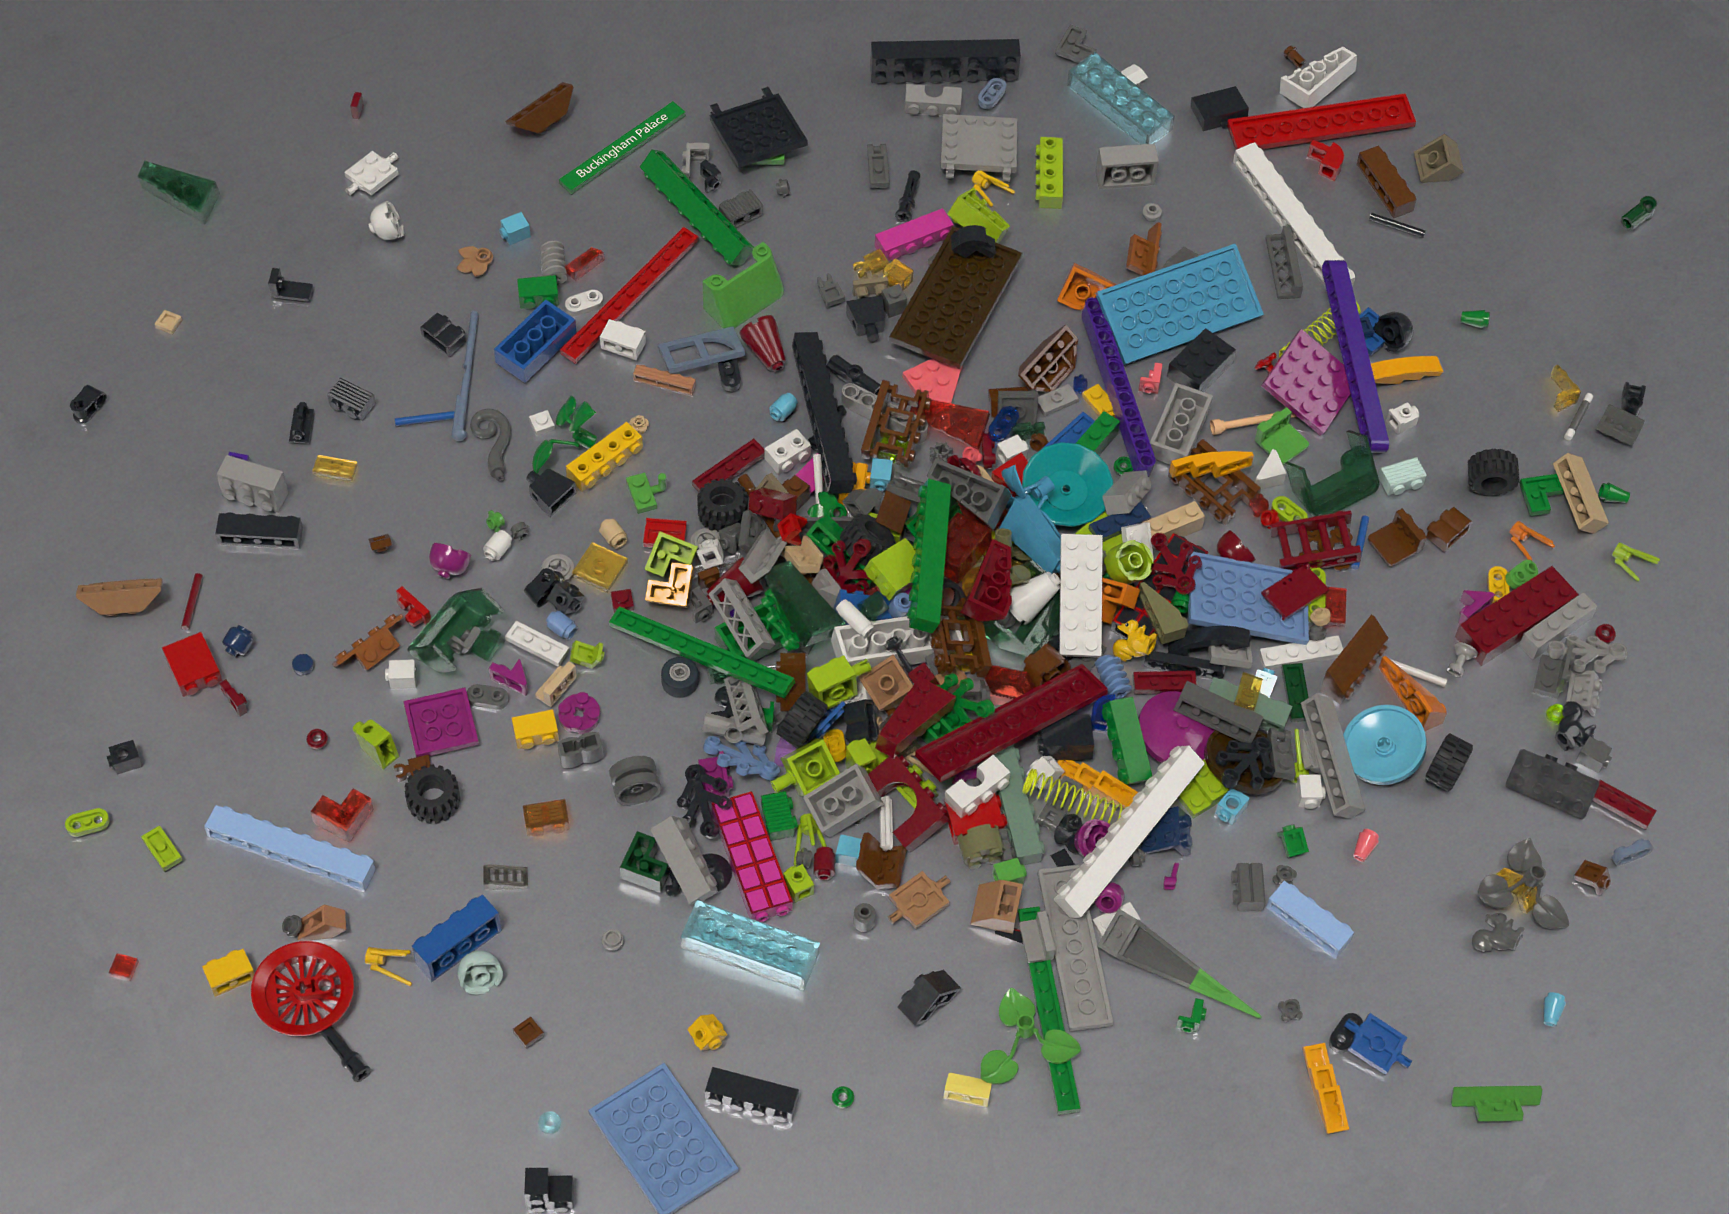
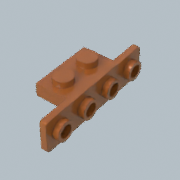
M1157 222L1149 229L1147 240L1136 234L1130 237L1126 263L1127 269L1142 276L1155 272L1158 265L1157 254L1160 250L1159 240L1162 235V223Z
M390 615L384 620L385 625L381 628L376 626L368 632L369 637L365 640H362V638L351 644L353 648L350 651L346 652L344 650L335 656L336 661L332 665L334 667L339 666L354 654L365 670L370 669L400 646L388 628L401 620L403 615Z

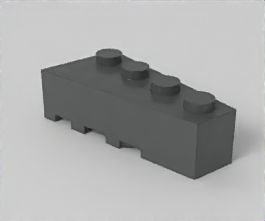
M935 458L927 474L929 479L950 484V497L993 530L1012 495L1005 486Z

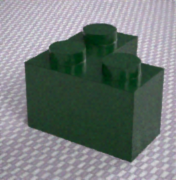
M636 832L620 866V876L623 880L661 893L669 876L668 863L654 859L658 850L654 837Z

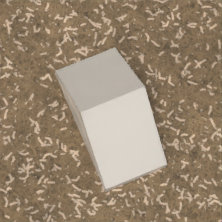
M1272 449L1256 478L1255 483L1261 489L1284 484L1286 471L1276 450Z

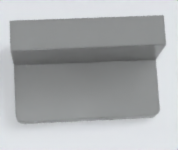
M1046 911L1037 912L1036 920L1020 922L1019 927L1028 963L1054 959L1055 946Z

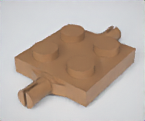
M923 871L918 873L889 894L890 901L897 908L894 913L888 916L889 921L894 924L903 917L915 929L919 928L949 906L950 901L943 895L941 889L951 883L950 879L945 875L935 882Z

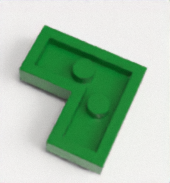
M1557 474L1522 478L1519 482L1530 516L1550 514L1551 507L1547 496L1564 493Z

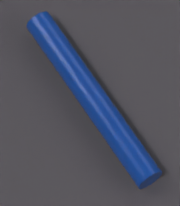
M454 411L395 418V426L454 419Z
M1365 515L1361 517L1355 545H1360L1361 556L1369 523V517ZM1360 562L1351 564L1352 569H1359Z

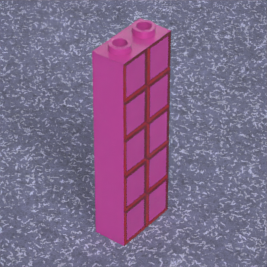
M750 791L730 797L732 806L728 810H723L717 804L711 803V813L715 823L719 826V835L751 923H761L774 916L781 917L787 915L792 911L793 901L753 792Z

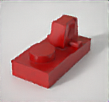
M403 586L396 590L398 605L403 610L407 609L409 611L405 615V620L412 627L422 622L427 626L431 622L430 611Z

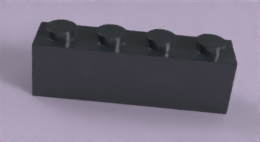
M228 512L219 513L215 535L218 545L300 549L303 526L301 518L295 516H264L251 513L245 515Z
M712 1067L705 1089V1099L711 1104H725L737 1111L744 1109L751 1111L756 1116L762 1117L766 1115L773 1117L774 1120L779 1122H792L799 1098V1089Z

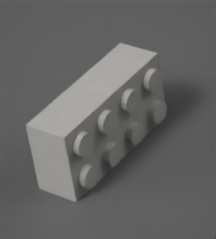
M1175 383L1150 441L1156 460L1171 464L1172 460L1191 455V450L1195 446L1209 413L1213 395Z

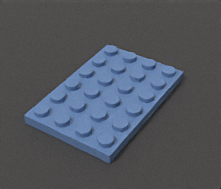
M1198 552L1188 555V567L1190 565L1189 559L1194 555L1199 556L1202 561L1201 568L1196 569L1193 577L1196 587L1189 593V624L1205 627L1236 626L1249 629L1250 635L1307 645L1309 642L1308 606L1283 621L1282 615L1261 594L1263 590L1292 573V570L1236 561Z
M665 1063L588 1110L589 1115L657 1214L675 1213L739 1172L735 1162Z

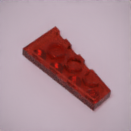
M921 400L919 401L918 408L911 406L909 412L917 415ZM937 400L931 401L930 409H926L924 414L928 426L977 450L980 449L990 417L989 411Z

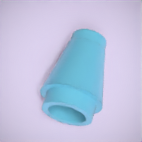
M1549 992L1547 997L1544 998L1543 1023L1545 1025L1557 1026L1566 1005L1565 996Z

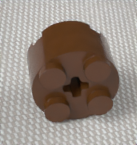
M1045 644L1034 655L1029 654L1025 658L1024 663L1026 665L1023 670V676L1036 688L1071 670V664L1055 648Z

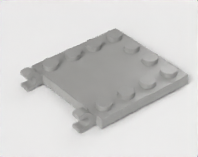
M943 114L941 169H946V178L954 177V169L1003 172L1002 181L1010 182V174L1016 173L1017 118Z

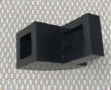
M969 225L960 228L951 235V250L965 258L975 251L991 258L996 254L995 239L986 235L985 227Z

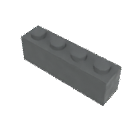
M1189 681L1186 682L1174 708V711L1246 743H1252L1264 717Z

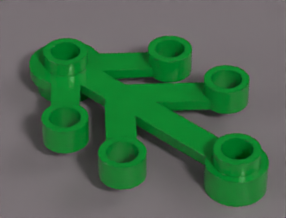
M778 586L770 587L765 591V596L761 599L762 604L770 611L766 617L782 634L783 637L780 641L783 647L788 651L797 650L800 646L799 638L805 636L808 630L800 623L794 628L795 632L793 633L790 626L803 617L802 613L797 608H794L789 612V616L786 617L781 602L784 595L783 591Z
M954 673L948 674L944 677L942 685H936L948 691L952 686L958 684V677ZM970 678L961 680L960 687L953 693L956 696L953 709L957 715L951 711L945 714L944 720L950 727L958 724V717L961 720L960 727L972 721L963 708L973 710L978 716L983 718L994 714L995 707L989 699L974 702L961 698L967 691L974 688V683Z

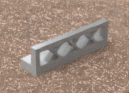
M766 528L760 533L739 566L740 571L751 583L755 582L771 570L787 542L782 541L781 536L775 538Z
M724 578L709 593V596L746 658H751L761 648L771 649L775 643L736 580ZM722 590L725 592L724 602H720L717 594ZM729 605L735 609L734 618H730L728 615ZM739 621H742L744 624L743 634H740L737 630ZM748 637H752L755 645L750 650L747 647Z
M731 676L724 679L739 732L754 725L761 735L769 732L757 688L741 680L737 686H733L731 684L739 681V679ZM739 692L743 693L740 698H736ZM742 704L746 705L743 710H739ZM746 716L751 717V719L742 722Z

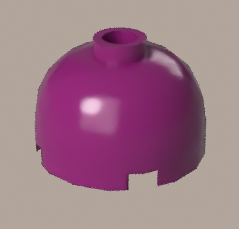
M434 543L430 550L429 559L432 568L438 571V576L449 579L450 575L458 576L467 569L471 554L461 549H453L449 545Z

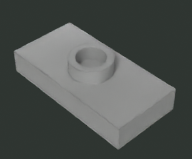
M1067 384L1039 396L1038 408L1045 417L1079 402V397L1071 385Z

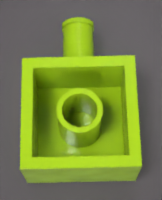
M844 655L839 658H833L828 663L820 667H814L807 672L808 690L812 695L827 704L828 710L842 701L858 695L856 677L872 671L870 663L867 659H864L851 666Z
M815 739L781 757L780 759L786 769V774L770 781L775 792L793 785L798 795L804 797L839 775L840 772L824 740Z

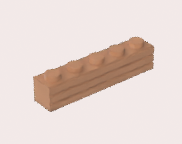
M636 365L633 373V381L691 396L696 387V379L692 377L670 374L668 371L649 368L645 365Z

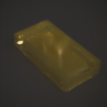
M318 455L312 472L315 476L352 482L358 465L356 461Z
M1243 672L1234 705L1254 711L1263 678Z

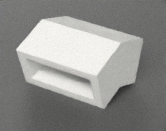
M1135 64L1116 74L1117 83L1126 92L1145 83L1148 78L1142 68Z

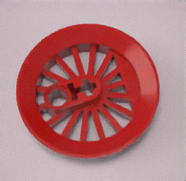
M313 941L290 943L270 953L257 968L251 984L252 1004L259 1018L271 1029L290 1036L316 1034L335 1024L348 1009L354 992L353 974L345 958L332 947ZM303 962H311L305 978ZM299 963L300 979H298L291 965ZM317 963L324 965L318 971V973L315 976H313ZM287 968L294 982L280 972ZM330 969L334 972L331 975H325ZM276 978L282 981L287 986L277 984ZM339 979L341 984L335 985L334 981ZM325 986H330V989L327 991L321 990ZM337 992H341L340 997H336ZM323 1002L333 1003L336 1006L334 1009H331ZM307 1005H309L315 1015L317 1022L309 1024ZM314 1005L328 1015L322 1019ZM286 1008V1010L281 1015H279V1011ZM303 1008L304 1025H297ZM295 1010L291 1024L286 1023V1019Z

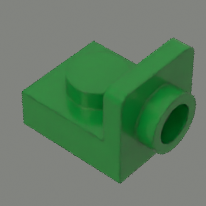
M1295 824L1282 827L1283 831L1277 832L1278 837L1282 838L1287 857L1309 852L1303 827H1295Z

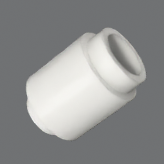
M503 530L495 532L483 547L484 555L490 560H500L511 546V536Z

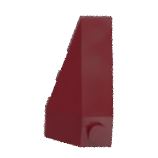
M992 538L960 613L977 621L1003 620L1006 618L1012 603V596L1010 595V587L1012 586V579H1010V546Z

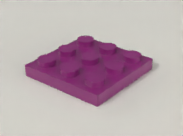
M465 687L403 701L416 757L424 755L433 756L479 745Z

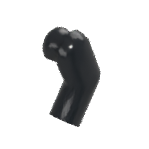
M669 867L672 885H666L665 892L666 896L671 897L674 895L675 897L680 892V885Z

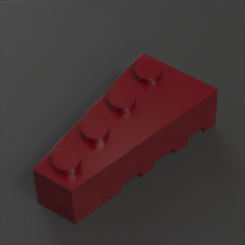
M919 677L878 734L875 749L891 758H895L912 744L914 739L922 736L930 726L935 725L940 721L941 717L953 710L956 696Z

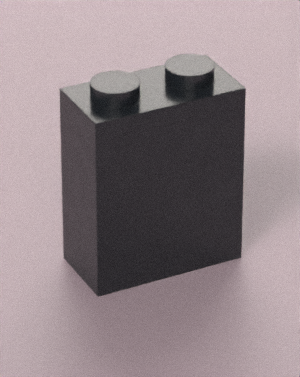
M1070 714L1036 732V736H1040V739L1037 740V750L1042 753V756H1052L1054 760L1093 759L1094 739L1090 714Z

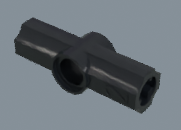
M833 355L829 359L826 368L845 381V384L852 383L878 395L881 384L863 373L861 366L852 365L839 355Z

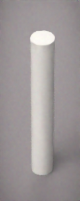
M814 454L816 504H818V493L823 492L821 454Z
M1390 659L1409 675L1443 687L1447 683L1445 678Z

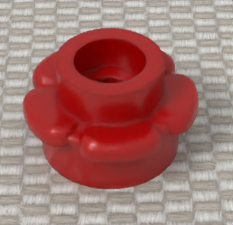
M1274 509L1266 510L1261 515V523L1267 526L1268 529H1271V524L1279 521L1278 512Z

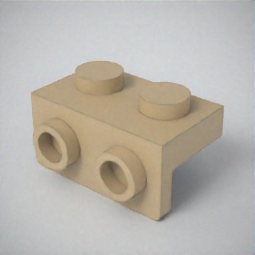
M803 536L801 546H785L781 552L796 573L802 575L818 573L824 560L823 554L808 536Z

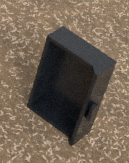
M1236 86L1191 97L1190 107L1200 122L1202 131L1219 127L1227 128L1228 119L1248 117L1249 107Z

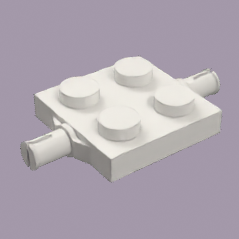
M373 151L367 154L344 172L346 178L353 183L345 189L346 193L351 196L355 191L362 190L372 196L399 175L398 169L392 165L398 159L397 154L393 152L387 158L380 157Z

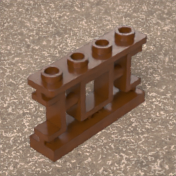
M882 380L862 444V458L870 460V457L878 459L880 451L897 455V465L904 464V467L909 468L910 462H914L915 444L919 445L921 439L919 431L921 427L925 426L926 416L924 414L926 409H930L932 398H929V391L924 390V392H921L918 389L915 398L897 394L898 385L894 384L893 386L890 385V381ZM891 393V402L899 403L898 409L887 407L884 414ZM921 400L916 420L914 421V413L906 411V407L908 405L918 408L919 401ZM890 416L908 420L904 433L887 429ZM880 428V436L889 438L888 443L876 442L873 449ZM909 435H911L905 456H903L904 448L895 446L896 440L907 442Z
M1202 439L1197 443V447L1191 450V455L1218 451ZM1241 470L1216 478L1223 485L1215 492L1203 483L1208 477L1213 475L1212 472L1196 477L1194 481L1187 476L1191 472L1174 478L1168 473V477L1174 484L1180 486L1189 497L1194 498L1203 509L1208 510L1218 522L1223 523L1225 526L1229 523L1230 519L1235 517L1236 510L1232 507L1237 502L1242 500L1247 505H1250L1251 502L1254 503L1259 499L1261 487ZM1232 486L1238 490L1234 496L1228 491ZM1221 496L1227 500L1223 506L1216 501Z
M942 598L941 616H948L949 619H942L941 621L940 617V624L933 633H930L931 648L934 650L935 655L934 664L937 666L938 674H943L945 670L948 673H952L956 665L969 666L970 674L975 675L976 673L977 677L985 678L992 667L983 621H977L960 613L965 598H961L957 606L944 605ZM965 616V620H957V617ZM949 630L962 631L964 641L951 640ZM947 650L955 651L956 654H949L948 656ZM964 651H972V655H964Z

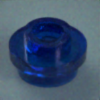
M1083 374L1074 377L1073 390L1082 394L1084 390H1087L1088 381L1087 378H1084Z

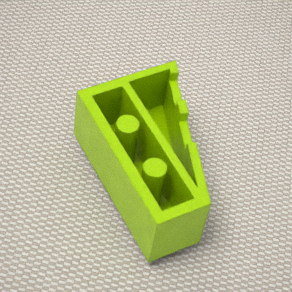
M974 187L958 196L947 215L955 223L963 227L969 225L985 227L986 235L994 238L996 243H1000L1010 225L996 211L992 212L986 206L988 202L985 199H982V201L975 194L977 190Z

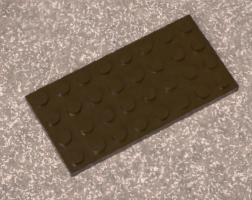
M952 226L891 332L889 342L960 369L1021 261L1023 253L995 242L996 254L993 257L989 258L975 251L965 258L951 250V235L959 230V228Z

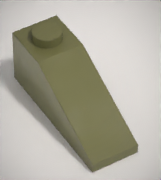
M1145 582L1140 583L1139 598L1156 634H1158L1161 644L1184 638L1188 629L1186 618L1182 617L1176 607Z

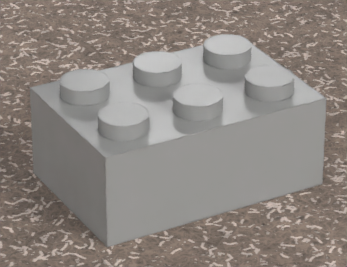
M1155 144L1099 148L1095 171L1099 189L1155 185L1159 162Z
M226 455L217 472L222 496L228 500H237L248 506L254 505L265 511L279 513L288 495L283 471Z
M858 764L851 766L803 797L821 833L828 837L834 836L884 804L865 768Z

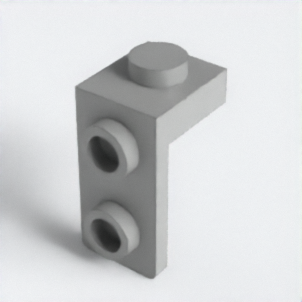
M687 143L686 150H683V162H686V165H682V172L689 179L691 161H704L705 159L709 161V143Z

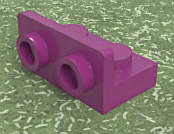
M718 757L698 759V764L704 767L707 775L714 778L720 777L727 782V787L722 792L715 790L712 785L703 782L704 790L719 796L730 797V789H733L732 776L727 775V770H730V766H719L717 764Z

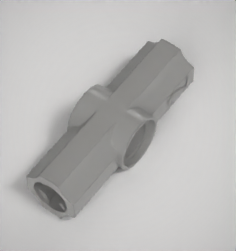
M706 713L702 731L723 736L730 743L743 741L762 747L767 734L761 735L755 725L739 732L734 716L726 718Z

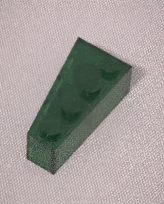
M144 161L137 176L144 190L204 225L220 194L215 181L148 161Z
M790 561L771 568L765 580L804 648L831 638L834 627L846 625V622Z

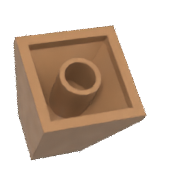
M893 654L871 668L872 671L858 677L880 712L898 707L913 686V683Z

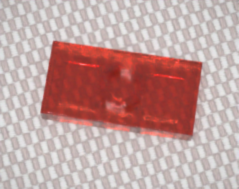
M1328 587L1329 591L1325 594V608L1329 609L1331 616L1330 622L1326 625L1345 627L1347 589Z

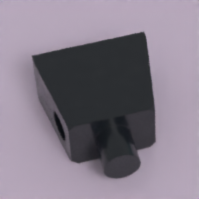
M882 295L846 301V315L856 335H867L868 341L871 342L878 340V333L884 331Z
M546 469L541 475L533 470L526 477V480L531 483L529 486L531 498L549 517L553 516L576 494L575 482L551 469Z

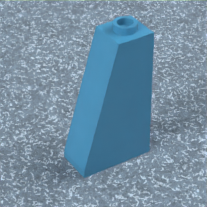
M1028 494L1023 499L1020 497L1016 498L999 529L1011 530L1012 541L1044 571L1051 574L1060 573V539Z

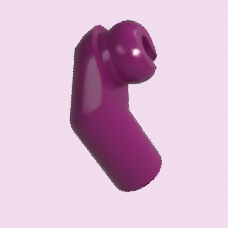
M977 768L958 773L953 778L952 784L957 783L961 779L966 782L967 780L977 778Z

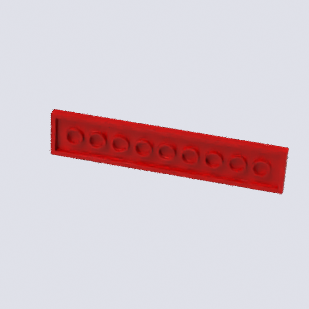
M1406 93L1228 119L1227 123L1234 147L1237 150L1254 142L1259 148L1267 149L1312 142V140L1321 141L1415 127L1416 119Z

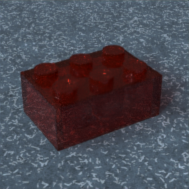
M958 512L948 522L944 577L958 584L987 551L992 540V528Z

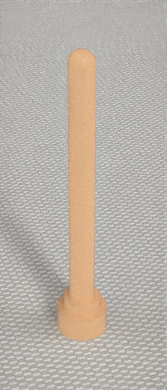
M1292 412L1291 418L1297 417V416ZM1274 413L1225 422L1224 420L1213 419L1210 420V430L1213 436L1225 432L1226 429L1268 421Z

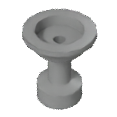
M1457 642L1454 647L1458 658L1455 663L1449 664L1447 671L1449 674L1460 678L1465 671L1462 667L1465 660L1477 657L1478 652L1466 643Z

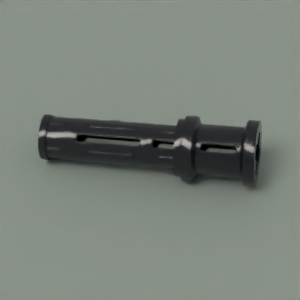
M911 170L908 174L904 194L899 199V209L895 213L896 219L904 223L911 221V212L915 208L914 197L920 178V173L915 170Z
M333 1026L319 1032L341 1059V1065L344 1069L349 1070L355 1082L362 1081L370 1074L371 1069L369 1066L363 1064L359 1059L360 1055L348 1047Z

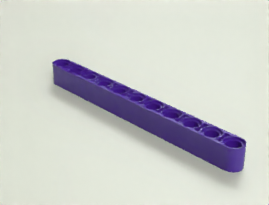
M1325 260L1322 265V274L1363 448L1366 453H1386L1389 449V438L1348 266L1345 260Z
M1091 297L1086 300L1081 317L1112 404L1113 412L1116 419L1120 421L1119 429L1133 471L1146 470L1149 477L1156 458L1110 325L1104 317L1098 299Z

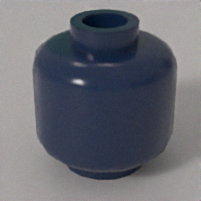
M240 625L231 627L222 640L223 645L226 647L225 652L234 657L237 654L246 655L254 642L251 636L253 633Z

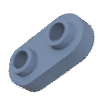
M1000 78L991 79L978 95L979 106L984 109L993 108L1005 94L1006 82Z
M1639 839L1631 846L1626 848L1621 846L1615 849L1612 860L1616 866H1621L1646 856L1653 850V846L1649 840Z

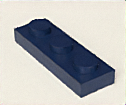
M1139 502L1130 513L1109 515L1090 523L1088 529L1092 535H1102V542L1122 534L1121 527L1141 524L1150 520L1151 515L1142 502Z

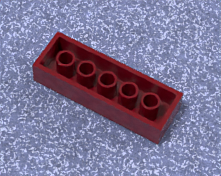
M1551 566L1459 624L1455 638L1459 642L1466 643L1475 648L1478 655L1474 659L1483 666L1520 642L1524 633L1576 598L1579 594Z

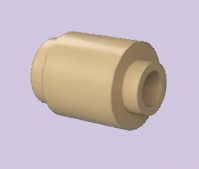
M606 519L601 523L599 532L611 547L618 549L626 544L628 540L627 534L615 519Z

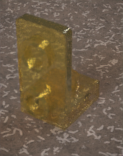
M1559 365L1554 366L1551 378L1562 390L1556 397L1554 408L1557 412H1560L1576 404L1581 391L1578 385L1573 383L1568 377L1565 370Z
M1503 868L1496 874L1507 881L1508 887L1513 886L1523 878L1522 875L1507 868ZM1523 883L1513 891H1510L1516 895L1520 911L1526 914L1538 904L1535 901L1537 886L1528 887Z

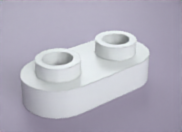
M589 290L571 296L565 302L566 312L571 316H579L597 310L603 304V296L597 290Z

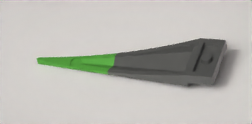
M1121 909L1117 910L1097 947L1120 960L1252 1016L1262 1018L1259 1013L1140 920Z

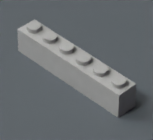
M1315 694L1301 703L1333 814L1350 819L1366 809L1333 699Z

